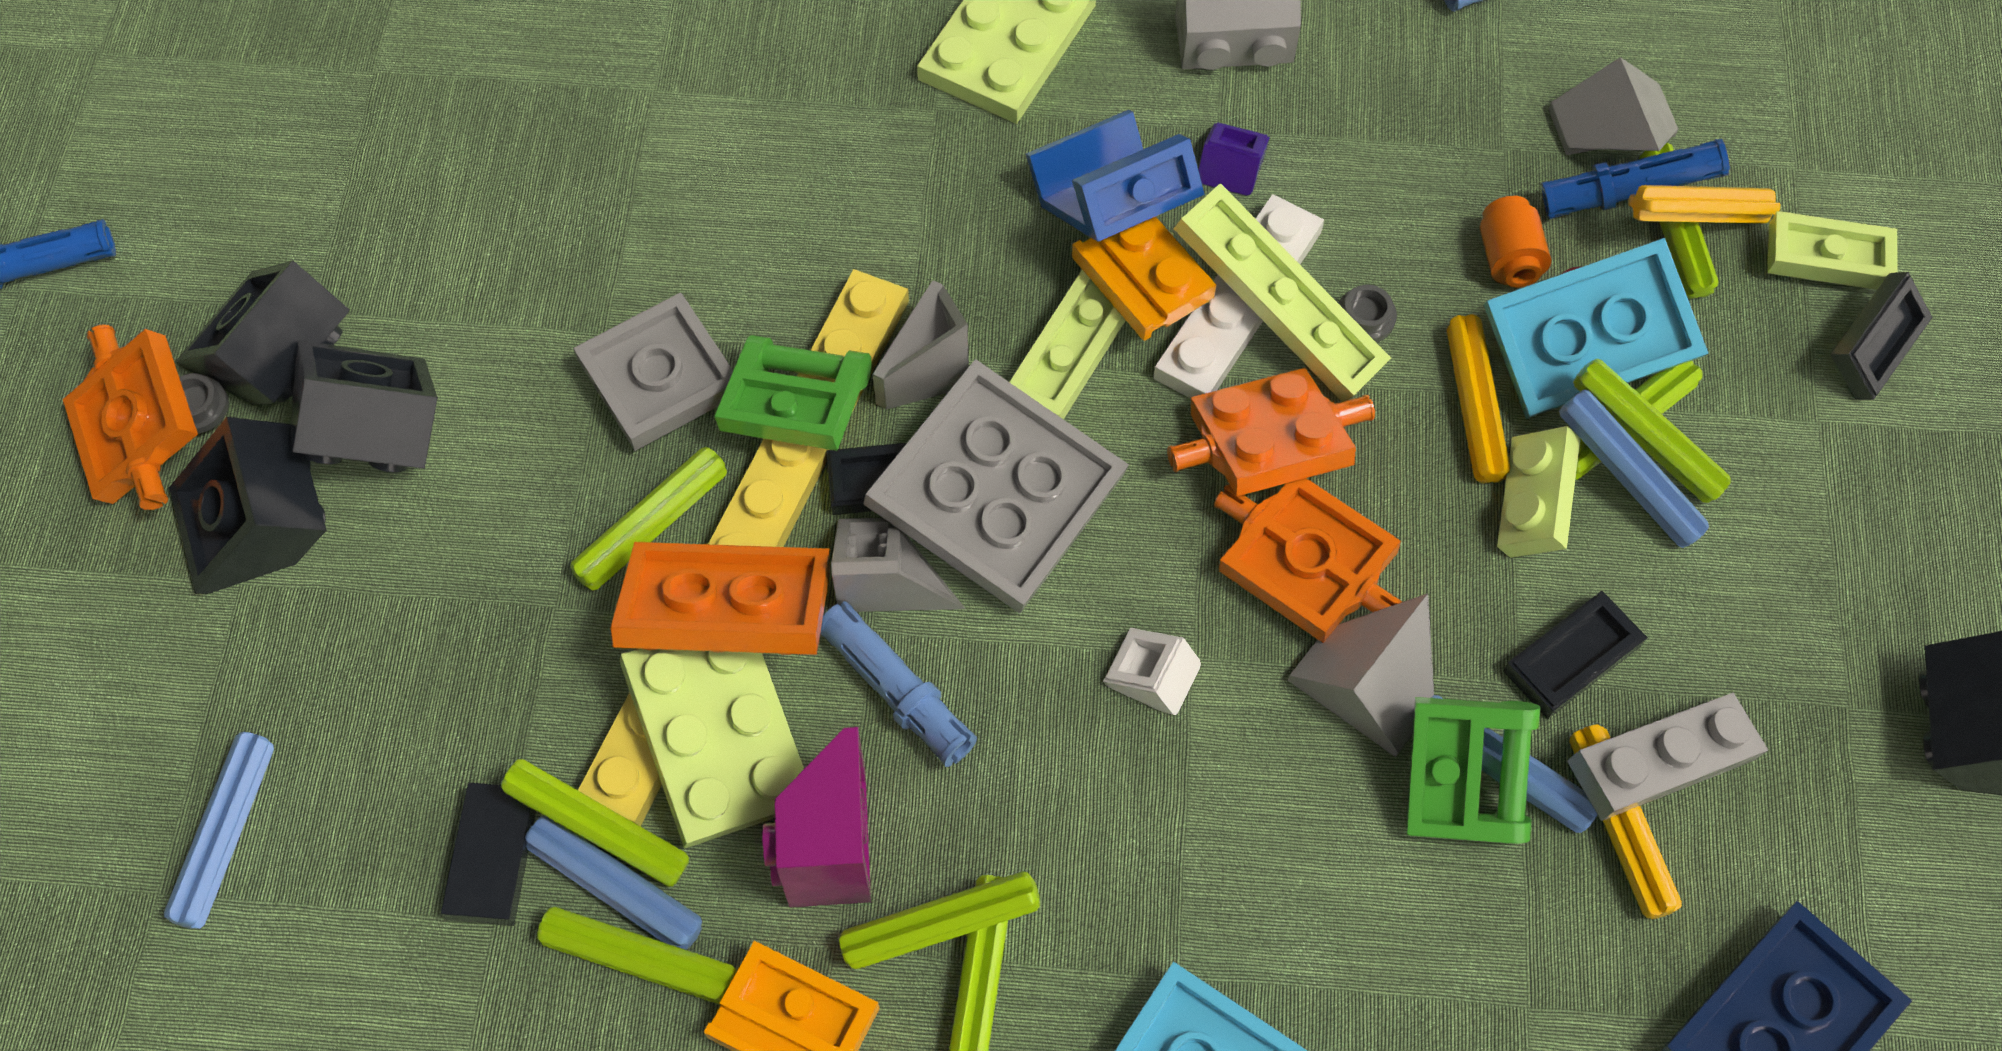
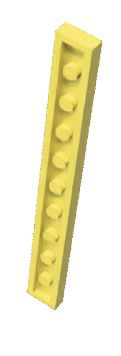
M853 269L811 351L843 356L849 350L869 353L872 361V375L909 302L908 288ZM801 373L797 375L798 377L835 382L836 380ZM862 389L860 390V393H859V396H858L857 401H856V403H855V406H856V404H857V402H858V400H859V398H860L862 392L864 391V390H862ZM763 439L708 544L784 547L827 463V450L829 449ZM629 692L578 791L641 826L662 783Z

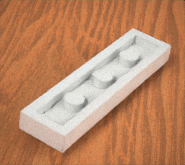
M1274 194L1271 195L1256 217V220L1299 264L1302 263L1318 239L1324 223V219ZM1219 275L1214 279L1216 284L1214 298L1191 313L1154 370V380L1190 399L1193 396L1218 390L1263 322Z

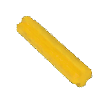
M1641 185L1638 187L1636 194H1631L1628 200V205L1633 207V217L1638 221L1768 223L1772 215H1775L1776 211H1780L1781 204L1775 202V191L1770 188Z
M1475 314L1457 315L1450 319V325L1446 331L1473 474L1479 483H1498L1506 479L1511 467L1482 320Z
M1596 724L1576 731L1570 736L1569 742L1574 754H1576L1581 749L1611 738L1607 729ZM1638 806L1603 820L1642 914L1646 918L1657 919L1670 915L1680 909L1682 901L1641 807Z

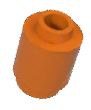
M1505 196L1494 200L1484 209L1483 220L1480 223V233L1492 278L1500 284L1511 287L1529 286L1537 282L1551 265V256L1539 213L1536 208L1530 205L1527 199L1521 196Z

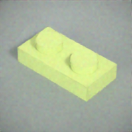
M1776 211L1769 223L1768 273L1877 290L1889 273H1897V229Z
M1568 426L1512 437L1509 456L1511 469L1506 478L1497 547L1510 558L1567 549L1580 437Z

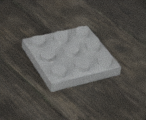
M975 359L866 493L864 505L1020 614L1124 476L1129 464Z

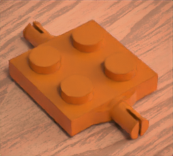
M105 324L94 326L91 328L92 331L87 332V338L90 341L95 357L94 367L90 370L84 381L63 398L92 499L114 504L135 487L139 506L142 509L155 510L163 507L162 503L166 504L168 502V496L165 493L160 478V466L198 435L167 338L163 334L144 329L126 346L119 348L115 330L112 326Z
M1306 368L1191 397V417L1198 427L1202 438L1175 446H1168L1169 463L1173 467L1174 472L1209 463L1226 477L1236 497L1353 466L1355 463L1356 446L1344 427L1374 420V405L1372 400H1369L1370 396L1367 394L1339 403L1330 401L1323 396Z
M1307 478L1286 483L1277 494L1263 500L1260 504L1255 503L1245 495L1236 497L1230 484L1226 485L1224 492L1221 491L1217 496L1214 507L1219 508L1243 524L1240 537L1220 559L1219 572L1320 642L1324 643L1341 621L1361 606L1371 612H1375L1402 602L1377 585L1380 574L1397 555L1401 540Z

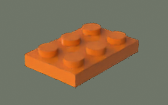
M634 542L611 624L613 648L817 655L830 575V549Z

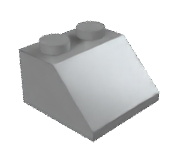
M1177 0L1175 21L1182 69L1203 68L1215 70L1232 66H1274L1282 63H1294L1301 28V0Z

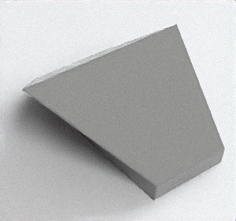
M1621 57L1552 101L1548 109L1566 155L1598 149L1660 151L1670 138L1676 136L1678 132L1677 124L1660 84Z
M932 280L874 371L873 382L876 405L884 409H890L946 394L968 369V324L944 285Z
M884 518L838 519L831 562L837 604L841 606L842 602L846 601L856 612L966 609L909 537Z
M1428 593L1339 624L1324 643L1319 640L1315 642L1288 678V681L1395 757L1412 736L1415 697L1430 698L1434 695Z

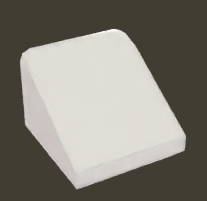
M1130 628L1103 682L1107 687L1152 708L1176 715L1190 690L1201 663L1183 637Z

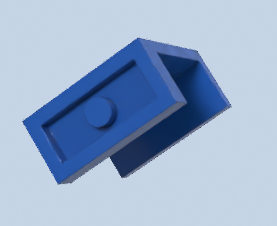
M1126 110L1026 153L1041 207L1097 242L1205 195L1190 138L1177 134L1143 149L1135 116L1130 110Z

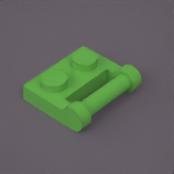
M750 335L744 344L714 416L719 430L838 451L860 390H864L869 382L872 367L871 356L869 353L851 350L843 356L773 345L771 338ZM769 369H776L794 373L832 378L836 380L835 382H829L792 375L773 373L768 371Z
M1415 697L1406 822L1407 835L1513 844L1529 842L1532 819L1526 816L1525 812L1532 730L1539 728L1540 706L1524 701L1484 702ZM1485 728L1504 729L1498 813L1478 814Z

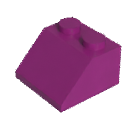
M858 727L843 728L775 799V823L763 824L765 867L770 866L772 886L783 887L789 908L871 902L866 770Z

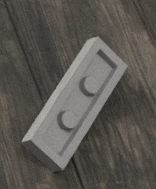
M1730 693L1581 749L1568 759L1567 762L1600 820L1603 821L1755 761L1766 753L1768 748L1735 694Z

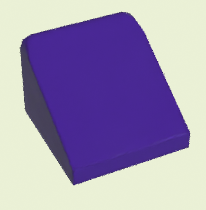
M1219 122L1214 123L1204 143L1198 169L1201 183L1215 188L1221 183L1230 192L1250 195L1254 190L1270 137H1267L1266 134Z

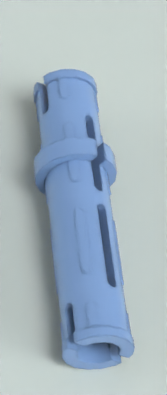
M842 602L841 606L839 604L834 605L823 615L820 634L846 658L845 660L887 702L894 711V720L901 728H910L929 746L930 750L940 759L945 767H950L953 762L955 764L958 763L971 751L977 741V736L959 721L940 700L941 691L933 683H924L916 676L890 646L864 622L862 617L848 602Z

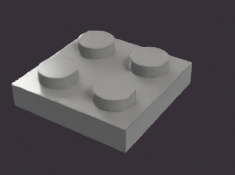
M681 292L573 348L579 364L634 451L718 407L733 373V369Z

